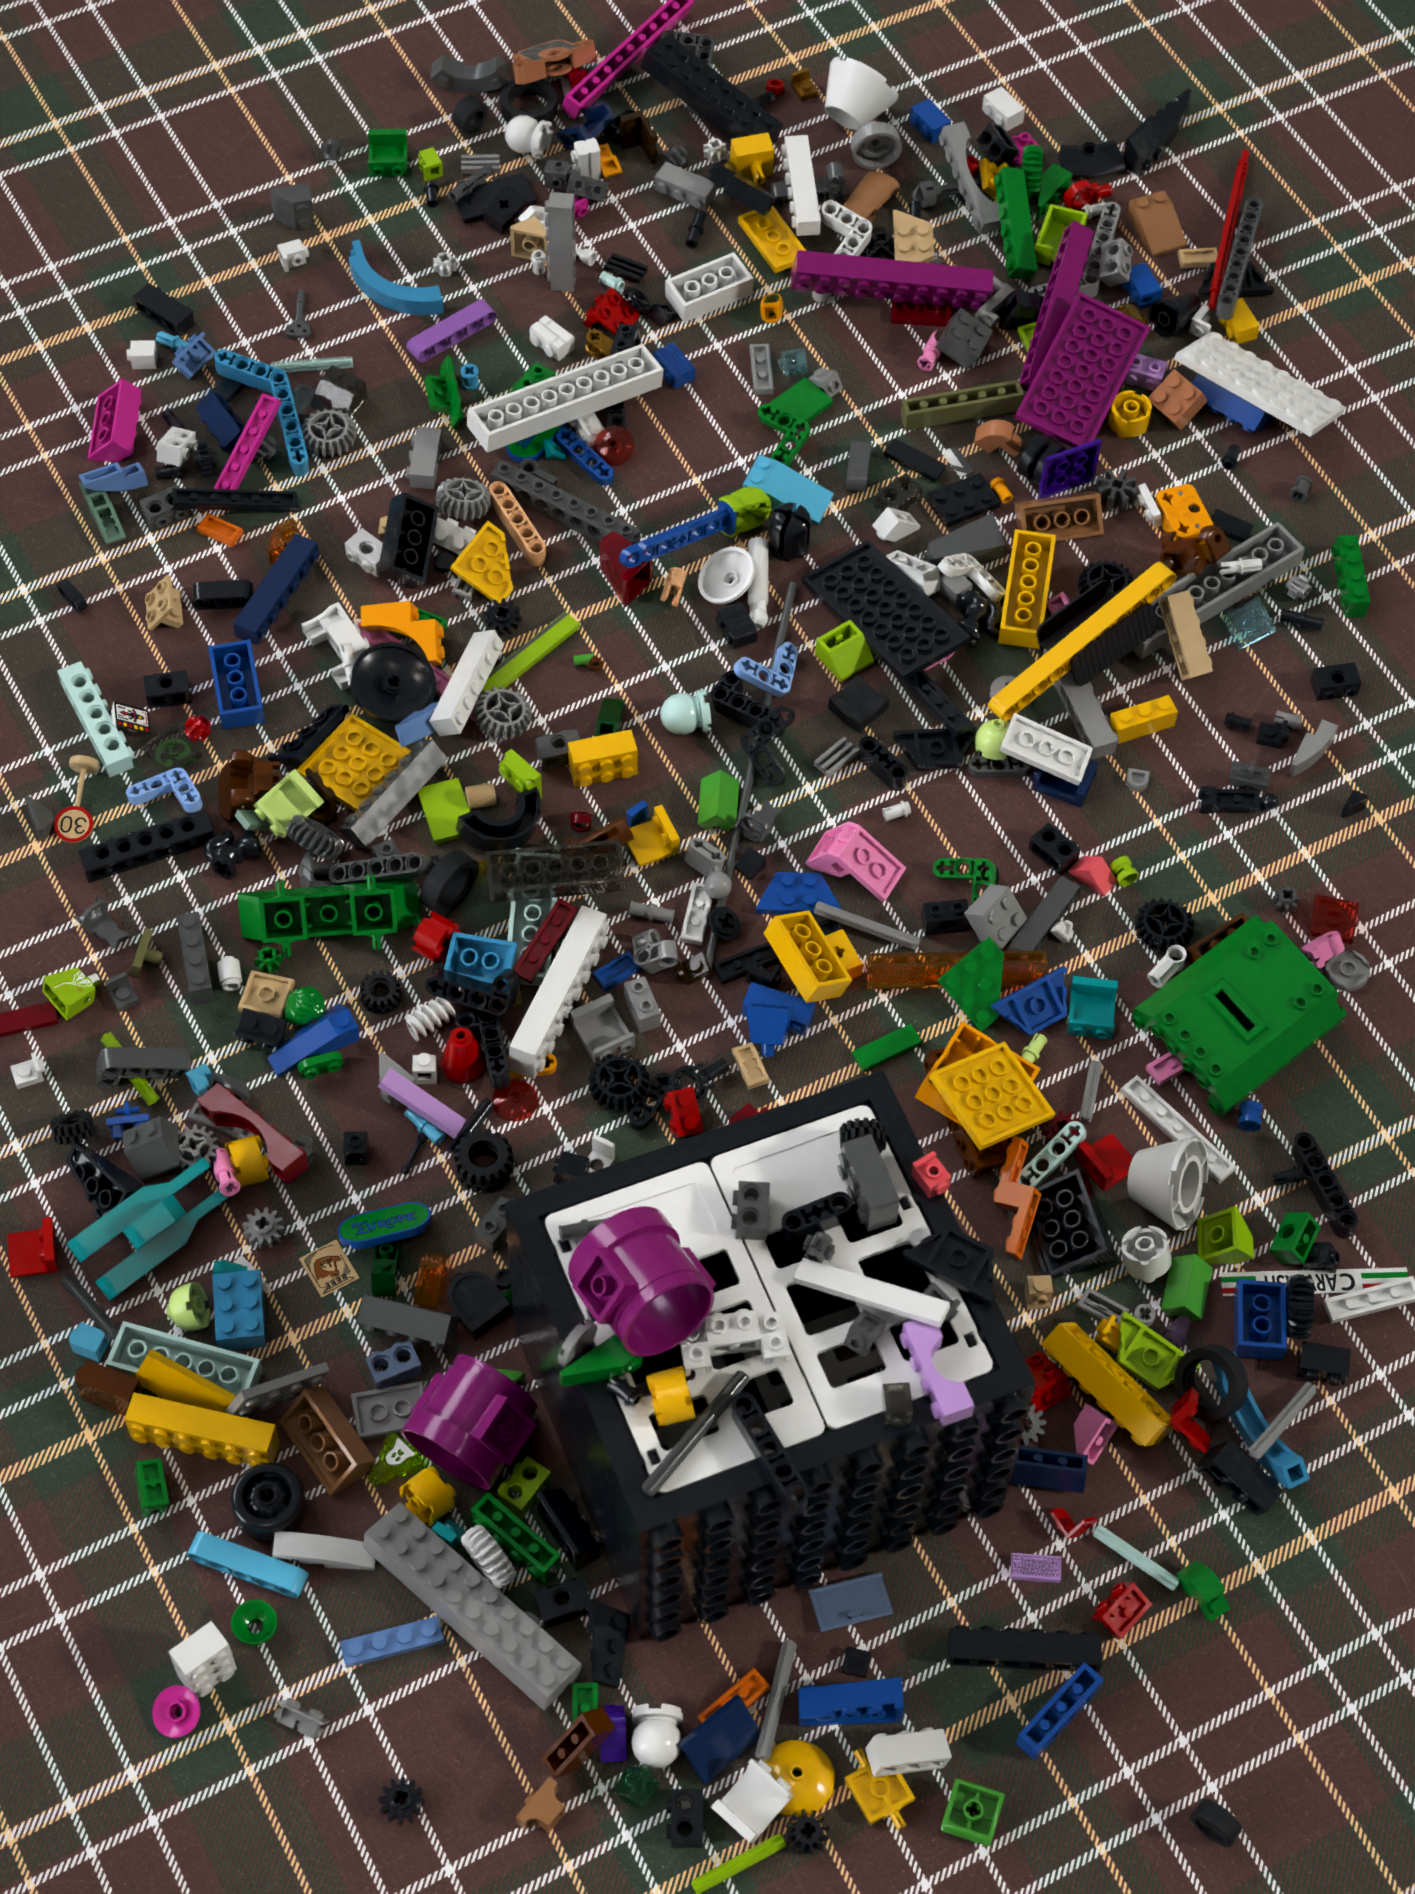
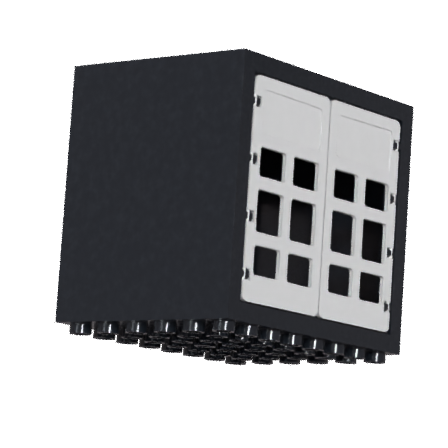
M884 1070L504 1203L514 1330L593 1526L602 1542V1548L627 1610L631 1615L630 1617L639 1639L652 1635L655 1642L667 1641L682 1632L681 1624L699 1617L702 1624L714 1623L728 1615L729 1609L727 1606L746 1599L748 1606L761 1605L776 1595L774 1590L776 1587L792 1582L796 1589L808 1587L821 1579L822 1574L820 1571L836 1564L839 1565L841 1571L855 1569L868 1560L866 1553L884 1547L886 1553H896L909 1547L914 1542L912 1535L929 1529L932 1536H940L955 1529L959 1525L957 1519L959 1517L975 1512L978 1519H984L995 1515L1004 1508L1002 1501L1005 1500L1009 1489L1036 1382L994 1296L992 1303L988 1305L901 1258L904 1250L907 1248L909 1250L920 1244L921 1240L929 1235H935L938 1230L946 1225H950L961 1232L962 1230L944 1193L940 1195L935 1194L928 1198L911 1176L912 1164L925 1155ZM855 1118L860 1120L868 1118L870 1121L873 1118L876 1119V1122L881 1121L886 1126L887 1147L885 1150H882L880 1155L900 1199L897 1223L867 1232L864 1223L860 1224L857 1218L856 1209L858 1208L855 1201L852 1202L850 1219L846 1223L823 1231V1233L828 1234L833 1239L832 1244L836 1246L831 1261L829 1262L824 1259L823 1264L918 1293H922L930 1283L934 1282L951 1300L958 1299L961 1302L956 1308L958 1310L957 1315L948 1323L944 1321L940 1327L943 1335L942 1344L932 1356V1362L937 1372L944 1378L965 1383L975 1405L971 1417L942 1426L940 1419H935L930 1407L931 1399L929 1395H924L920 1385V1380L922 1379L919 1372L915 1373L910 1363V1352L908 1349L903 1348L899 1335L902 1334L903 1323L913 1319L793 1282V1276L802 1259L806 1258V1251L802 1250L805 1239L796 1243L785 1241L781 1236L782 1217L790 1210L835 1192L847 1193L846 1180H841L837 1166L840 1165L839 1154L842 1150L840 1149V1127H842L843 1123H847L848 1120L854 1122ZM739 1181L770 1182L767 1241L736 1239V1229H731L732 1213L737 1214V1206H732L733 1190H738ZM754 1197L745 1198L748 1201L756 1200ZM840 1205L834 1207L837 1210L846 1209ZM648 1206L656 1208L664 1214L678 1233L680 1246L691 1249L716 1283L713 1288L714 1302L708 1316L717 1312L723 1314L734 1313L740 1309L756 1310L757 1314L782 1311L789 1345H791L795 1354L794 1357L791 1351V1361L785 1362L784 1357L770 1359V1364L764 1365L762 1349L711 1356L712 1372L706 1373V1368L691 1370V1375L685 1377L691 1400L705 1398L709 1405L737 1371L741 1370L749 1376V1382L741 1392H747L755 1398L808 1486V1507L803 1513L792 1514L784 1507L731 1416L732 1403L709 1429L718 1427L719 1430L716 1433L702 1437L654 1496H649L642 1490L643 1483L701 1415L699 1414L696 1415V1418L667 1426H659L655 1415L646 1376L678 1366H683L684 1369L680 1345L678 1344L660 1354L643 1357L642 1365L637 1371L620 1377L633 1388L638 1387L640 1389L639 1392L642 1394V1397L634 1407L626 1406L624 1400L607 1390V1385L610 1381L615 1384L612 1379L562 1387L559 1383V1372L565 1369V1367L558 1363V1354L563 1356V1343L572 1330L580 1323L585 1325V1319H589L598 1325L596 1336L585 1354L615 1333L608 1324H598L573 1289V1284L568 1275L569 1262L575 1249L584 1238L561 1242L559 1225L581 1223L583 1219L588 1221L605 1219L634 1207ZM753 1220L744 1221L748 1225L755 1223ZM790 1224L787 1226L790 1229L798 1228V1226L794 1224ZM864 1310L887 1322L884 1331L874 1341L877 1349L870 1351L866 1357L859 1355L842 1362L837 1360L833 1349L844 1345L850 1325ZM884 1365L886 1367V1369L881 1372L872 1374L870 1376L853 1381L851 1383L847 1382V1380L851 1377L857 1376L859 1374L865 1373L867 1371L876 1369ZM775 1370L779 1371L784 1383L777 1386L771 1385L766 1373ZM813 1397H814V1399H815V1401H816V1403H817V1405H818V1408H819V1410H820V1412H821V1414H822V1417H823V1419H824V1421H825L827 1427H829L830 1429H832L831 1431H828V1432L823 1433V1432H824V1427H825V1426H824V1422H823L822 1417H821V1415H820V1413H819V1411H818V1409H817V1406H816V1404H815V1402H814V1400H813ZM786 1401H793V1403L789 1406L781 1408L780 1406L782 1403ZM742 1405L739 1406L737 1409L742 1412L748 1411L750 1408ZM652 1415L658 1425V1429L655 1431L649 1419ZM758 1427L752 1428L750 1430L755 1434L763 1432V1430ZM770 1449L763 1452L767 1456L776 1454L775 1451ZM779 1472L778 1474H776L778 1477L783 1479L788 1478L790 1476L786 1472ZM799 1494L790 1496L794 1501H801L803 1499Z

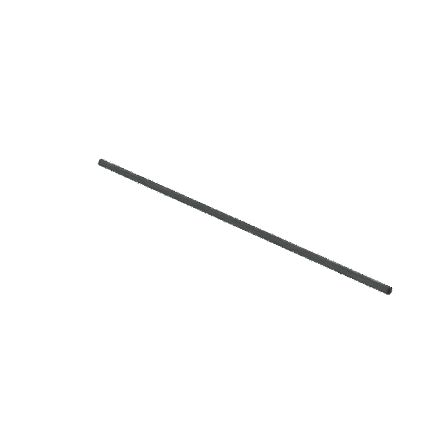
M790 582L788 585L771 660V670L773 669L776 651L785 641L797 587L795 582ZM765 691L762 703L770 706L772 694ZM759 734L756 737H754V740H756L757 738H761L763 740V738ZM750 758L736 823L742 813L747 811L756 767ZM743 827L737 831L734 828L724 870V873L728 875L730 880L732 879ZM728 895L725 898L718 899L716 908L726 906ZM711 932L705 954L710 968H712L718 941L717 935Z

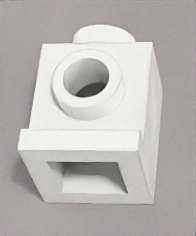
M300 239L277 245L279 260L285 272H288L291 267L305 264L306 258L309 257L307 246H303Z
M428 1053L413 1055L412 1072L416 1084H437L436 1055ZM419 1073H431V1076H419Z

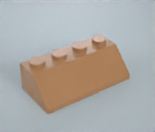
M1090 491L1014 502L1018 530L1056 535V541L1104 534L1101 497L1098 492Z
M324 1386L304 1389L279 1420V1423L329 1496H334L362 1478L376 1462Z

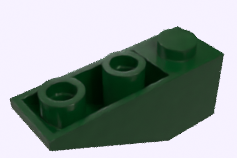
M603 697L594 737L620 732L625 700Z
M401 1240L375 1246L371 1271L372 1295L396 1297Z

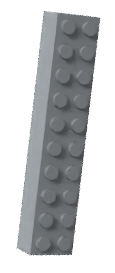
M1276 522L1234 547L1216 563L1205 565L1200 576H1195V573L1185 576L1150 603L1154 608L1156 616V631L1150 638L1132 651L1142 660L1170 643L1158 599L1189 590L1190 595L1194 599L1196 615L1200 619V624L1300 565L1305 548L1279 522ZM1238 558L1242 560L1260 558L1263 566L1261 571L1243 572L1242 575L1239 573L1221 575L1220 570L1228 569V567L1220 568L1219 564L1220 562L1237 561Z
M401 1502L364 1533L363 1548L541 1709L545 1710L579 1677L582 1664Z

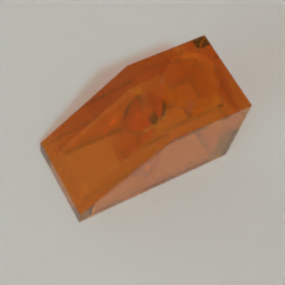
M426 1251L420 1260L413 1304L437 1309L447 1277L449 1255Z

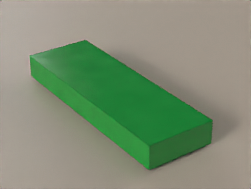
M910 1023L852 1051V1057L864 1073L922 1045V1040Z

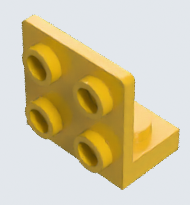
M662 804L654 807L652 820L630 828L634 840L627 844L639 867L680 852V838Z

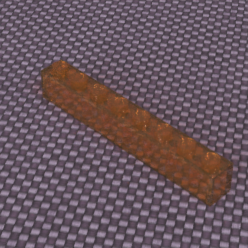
M1046 950L1002 951L1004 958L1001 986L1015 987L1028 985L1048 973ZM969 952L866 953L865 977L867 988H943L937 979Z

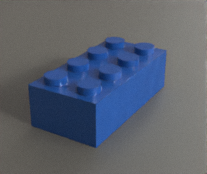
M251 640L208 646L222 729L265 723Z

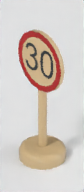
M75 755L70 757L69 767L75 772L80 773L75 806L61 810L54 821V830L57 836L68 843H79L85 840L91 834L94 827L91 814L86 809L80 807L85 774L96 773L100 766L98 760L89 756Z

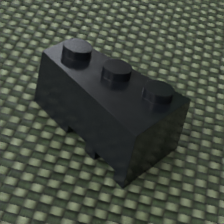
M1231 1440L1209 1448L1194 1470L1199 1474L1203 1470L1214 1478L1212 1483L1218 1488L1222 1484L1234 1493L1232 1498L1256 1516L1268 1512L1284 1491L1279 1486L1277 1480L1261 1470L1259 1463L1245 1455L1240 1445Z

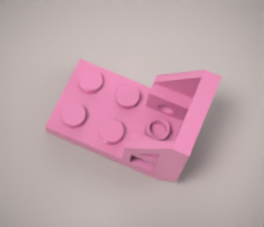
M849 821L826 831L805 862L813 870L837 877L851 874L881 902L888 898L906 869L899 860L860 825Z

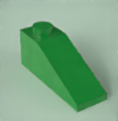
M614 1334L560 1371L559 1383L562 1387L612 1379L615 1375L622 1377L627 1373L632 1374L641 1367L643 1357L630 1354Z

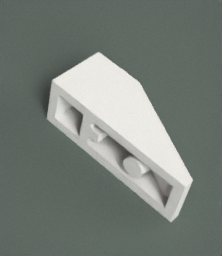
M899 550L886 555L928 596L941 589L938 566Z

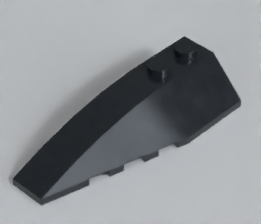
M1187 89L1175 98L1174 103L1171 101L1167 103L1164 110L1162 108L1157 110L1156 116L1150 115L1126 138L1123 155L1125 169L1141 177L1152 168L1156 161L1163 157L1164 152L1174 140L1183 123L1192 90Z

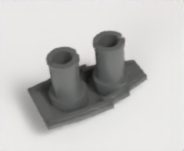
M307 851L297 872L301 887L334 885L332 881H320L313 878V875L329 877V871L333 863L314 862L312 852Z

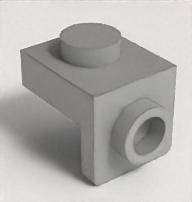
M820 368L808 378L814 385L823 388L825 394L830 398L843 389L839 375L834 370Z

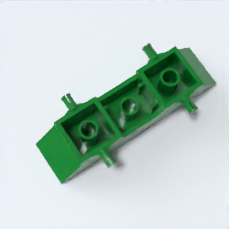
M369 873L366 874L367 883L285 889V881L281 880L280 884L279 881H275L276 890L237 893L241 936L243 938L260 940L263 943L275 942L281 944L282 957H286V948L287 957L292 956L290 943L294 941L308 940V937L345 934L369 936L372 938V949L376 950L377 941V948L379 950L382 949L380 936L386 933H397L398 930L421 923L417 879L376 882L375 874L371 873L372 882H370Z

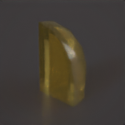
M1127 303L1117 305L1116 310L1148 325L1147 319L1135 305Z

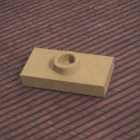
M1217 247L1178 249L1177 255L1180 269L1210 267L1211 263H1216Z
M750 1042L732 1048L731 1053L748 1090L769 1083L770 1079L754 1043Z

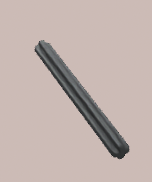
M741 1370L737 1371L643 1483L642 1490L649 1496H654L732 1403L734 1396L740 1393L747 1385L749 1376Z

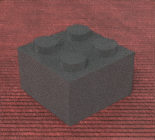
M960 308L950 318L935 347L968 369L980 357L993 330Z

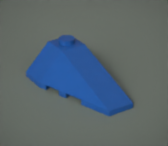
M341 1003L325 1009L320 1018L311 1019L309 1024H305L267 1057L276 1076L279 1077L297 1069L298 1063L306 1058L337 1051L359 1041V1028L349 1009Z

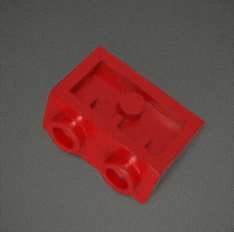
M694 1086L666 1092V1098H663L666 1112L670 1111L672 1119L668 1121L671 1134H675V1137L679 1138L704 1132Z
M1119 1582L1111 1590L1112 1594L1095 1607L1096 1612L1091 1616L1094 1621H1101L1117 1640H1121L1152 1605L1134 1582Z

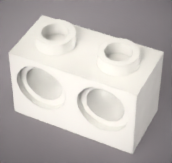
M172 426L157 443V462L180 467L197 449L196 432Z

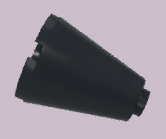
M1194 293L1158 299L1150 305L1148 311L1149 321L1153 322L1155 326L1153 329L1160 336L1166 338L1175 336L1201 308V300Z

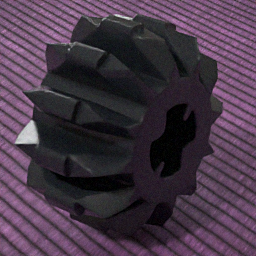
M802 1809L800 1813L801 1819L798 1815L793 1814L791 1818L794 1823L788 1822L786 1824V1828L793 1832L787 1833L785 1838L795 1839L790 1844V1848L793 1849L799 1844V1854L802 1855L805 1847H807L809 1855H813V1845L821 1851L823 1845L820 1841H828L829 1837L822 1834V1832L828 1831L829 1826H820L825 1817L820 1816L818 1820H815V1810H812L810 1817H807L806 1810ZM805 1826H809V1830L812 1828L814 1831L810 1838H805L806 1834L804 1836L801 1834Z

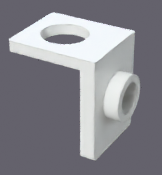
M594 1134L592 1137V1152L588 1156L590 1163L594 1160H600L604 1164L603 1168L610 1166L615 1159V1144Z

